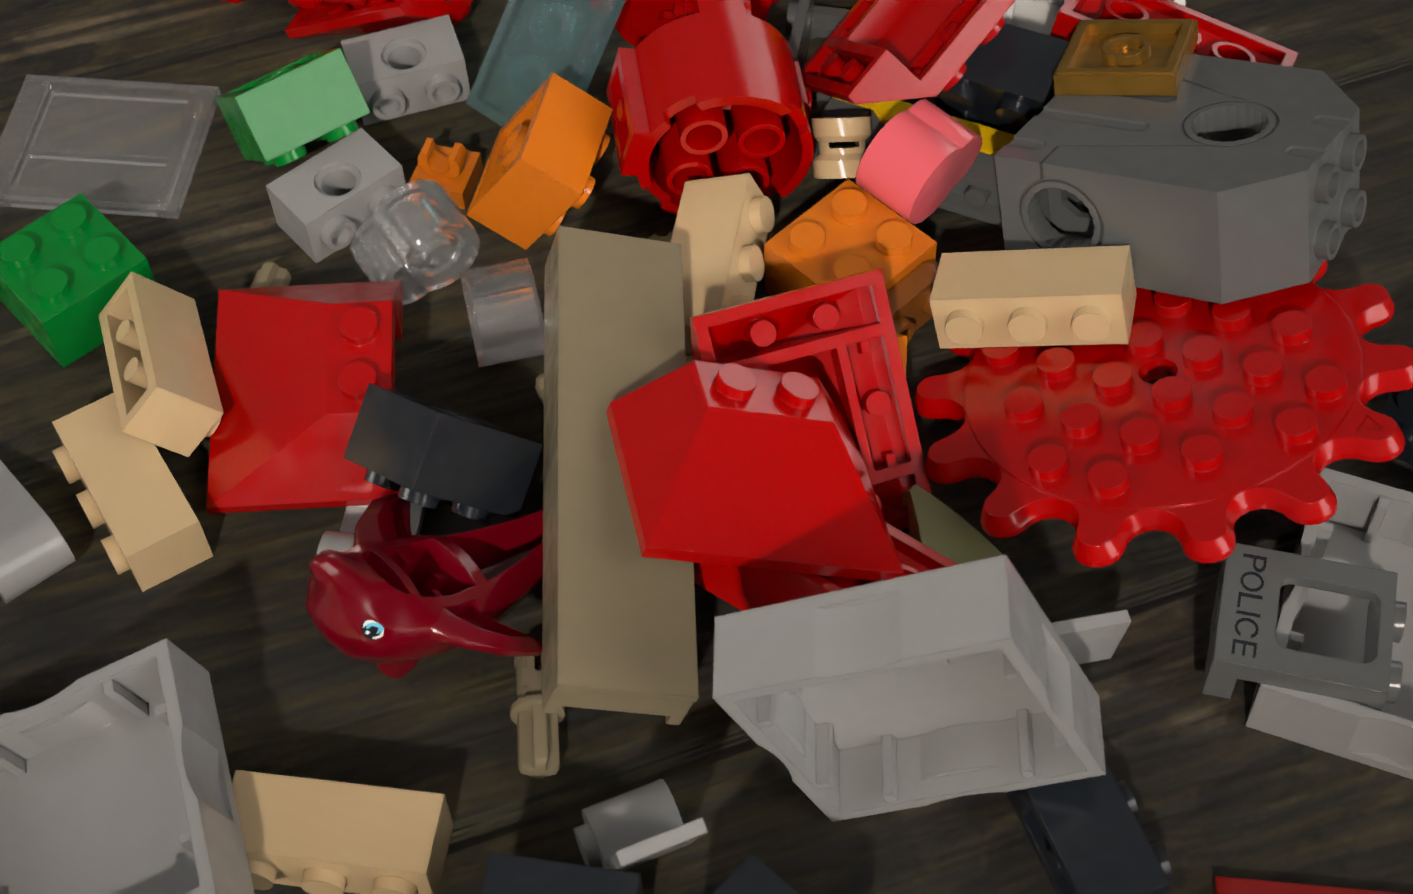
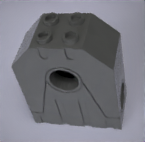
M1193 54L1177 96L1055 95L1043 107L1044 110L1038 116H1034L1014 135V139L1008 145H1004L994 155L1005 250L1130 245L1136 287L1219 304L1310 283L1318 273L1322 263L1335 258L1347 231L1360 226L1367 206L1366 192L1360 190V169L1366 156L1367 139L1364 134H1360L1359 107L1324 71Z

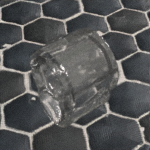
M420 179L399 186L389 192L377 204L371 218L364 222L354 233L350 243V251L370 282L401 280L403 285V305L420 299L430 291L444 288L459 279L471 267L477 257L480 239L475 228L445 188L435 181Z
M528 258L459 271L479 367L544 355V322Z

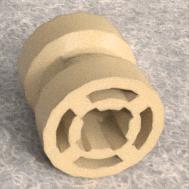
M871 116L812 118V135L819 142V155L813 160L814 178H856L859 163L866 151V139L871 135ZM855 141V146L829 147V142Z

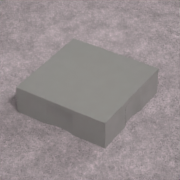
M1324 468L1320 476L1326 480L1336 494L1337 511L1333 517L1323 523L1316 525L1302 524L1294 554L1398 573L1396 600L1407 603L1406 623L1401 641L1399 643L1393 642L1392 660L1400 661L1403 664L1400 692L1395 704L1385 702L1381 711L1362 706L1358 702L1257 683L1245 726L1413 780V493ZM1285 585L1278 607L1276 640L1282 647L1363 663L1367 612L1370 600L1297 585Z
M1006 554L715 617L713 699L759 746L774 754L784 763L792 776V781L832 822L927 806L946 799L966 795L1009 792L1106 775L1099 695Z
M165 638L77 679L58 694L39 704L0 715V894H255L208 670Z

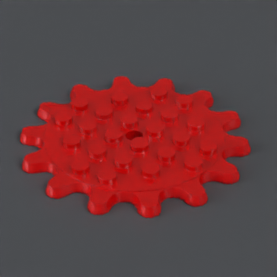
M1327 261L1322 263L1318 273L1310 283L1225 304L1136 287L1137 297L1129 344L948 348L950 352L969 359L970 363L958 371L923 379L917 386L914 406L916 412L922 417L929 419H951L957 421L962 426L955 433L935 442L929 448L925 461L926 474L932 481L939 484H952L977 477L995 482L997 488L985 500L980 516L982 528L990 536L996 538L1016 536L1032 524L1044 519H1062L1071 523L1076 530L1072 551L1075 559L1085 566L1104 567L1113 564L1120 559L1127 544L1135 536L1153 530L1165 531L1174 535L1180 541L1186 556L1193 561L1216 563L1226 559L1233 553L1236 547L1234 525L1240 516L1253 510L1271 509L1282 513L1298 524L1316 525L1323 523L1333 517L1338 508L1336 494L1326 480L1320 476L1327 465L1341 459H1359L1376 463L1386 462L1398 457L1403 452L1405 437L1397 422L1392 417L1367 408L1366 405L1369 400L1377 395L1413 388V349L1404 345L1374 344L1362 339L1371 329L1379 327L1392 319L1395 313V304L1386 288L1378 284L1367 283L1341 290L1323 289L1315 285L1327 272ZM1167 371L1171 372L1172 376L1167 377ZM1162 378L1154 384L1148 383L1151 380Z

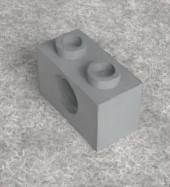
M449 15L341 41L344 57L371 112L362 116L364 126L471 99L465 59Z
M362 128L266 185L277 225L315 263L320 262L337 250L345 248L359 236L383 221L393 218L399 211L410 205L402 165Z

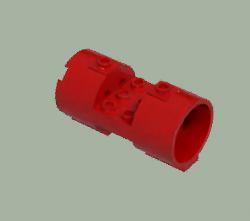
M591 0L593 10L609 11L615 29L628 43L636 47L635 49L618 47L606 90L609 107L613 109L611 120L620 174L638 176L642 190L647 189L658 198L661 209L677 216L685 181L750 173L764 196L769 198L779 193L782 198H785L806 176L814 154V142L808 121L812 107V93L809 86H804L799 62L794 61L788 42L776 28L765 22L772 2L777 3L779 0Z

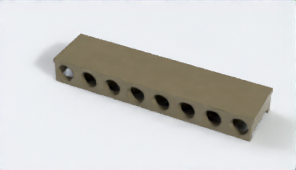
M558 226L545 264L542 713L556 714L559 707L564 706L666 716V724L680 725L692 704L699 698L694 563L641 556L606 415L610 402L686 365L681 244Z

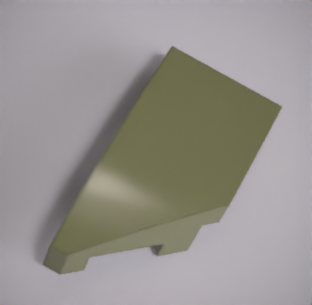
M914 484L901 494L902 507H908L909 536L957 564L1003 555L964 518L918 485Z

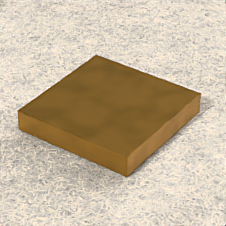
M1102 19L1079 21L1053 75L1055 95L1177 96L1198 41V21L1194 19Z

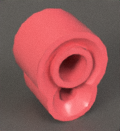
M921 99L908 110L900 112L890 119L877 133L859 163L856 173V184L912 224H918L923 222L940 206L952 188L970 169L982 146V137L927 99Z

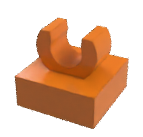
M427 137L418 155V164L408 183L411 200L466 209L483 170L481 153L466 150L462 143L455 142L453 148L435 145L434 139Z

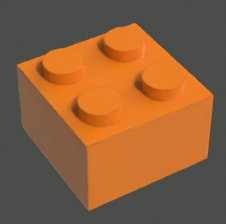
M553 72L499 130L466 215L525 250L543 233L551 236L561 224L566 211L571 206L579 209L593 190L595 178L590 176L592 167L600 160L610 142V135L606 134L605 130L613 109Z
M847 179L764 244L765 291L772 296L876 268L882 269L886 290L888 291L921 263L929 259L935 260L937 242L854 182Z

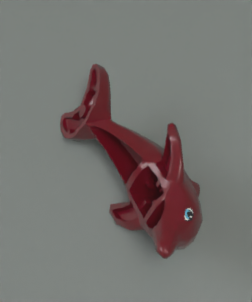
M398 493L371 501L355 525L352 548L344 552L326 549L312 557L310 562L311 575L307 582L305 608L315 626L331 645L347 656L370 663H377L378 669L386 677L401 679L419 663L421 658L444 653L457 647L506 657L539 656L542 653L541 641L502 624L500 621L514 610L543 579V499L541 508L514 519L463 533L432 536L411 535V502L398 497Z

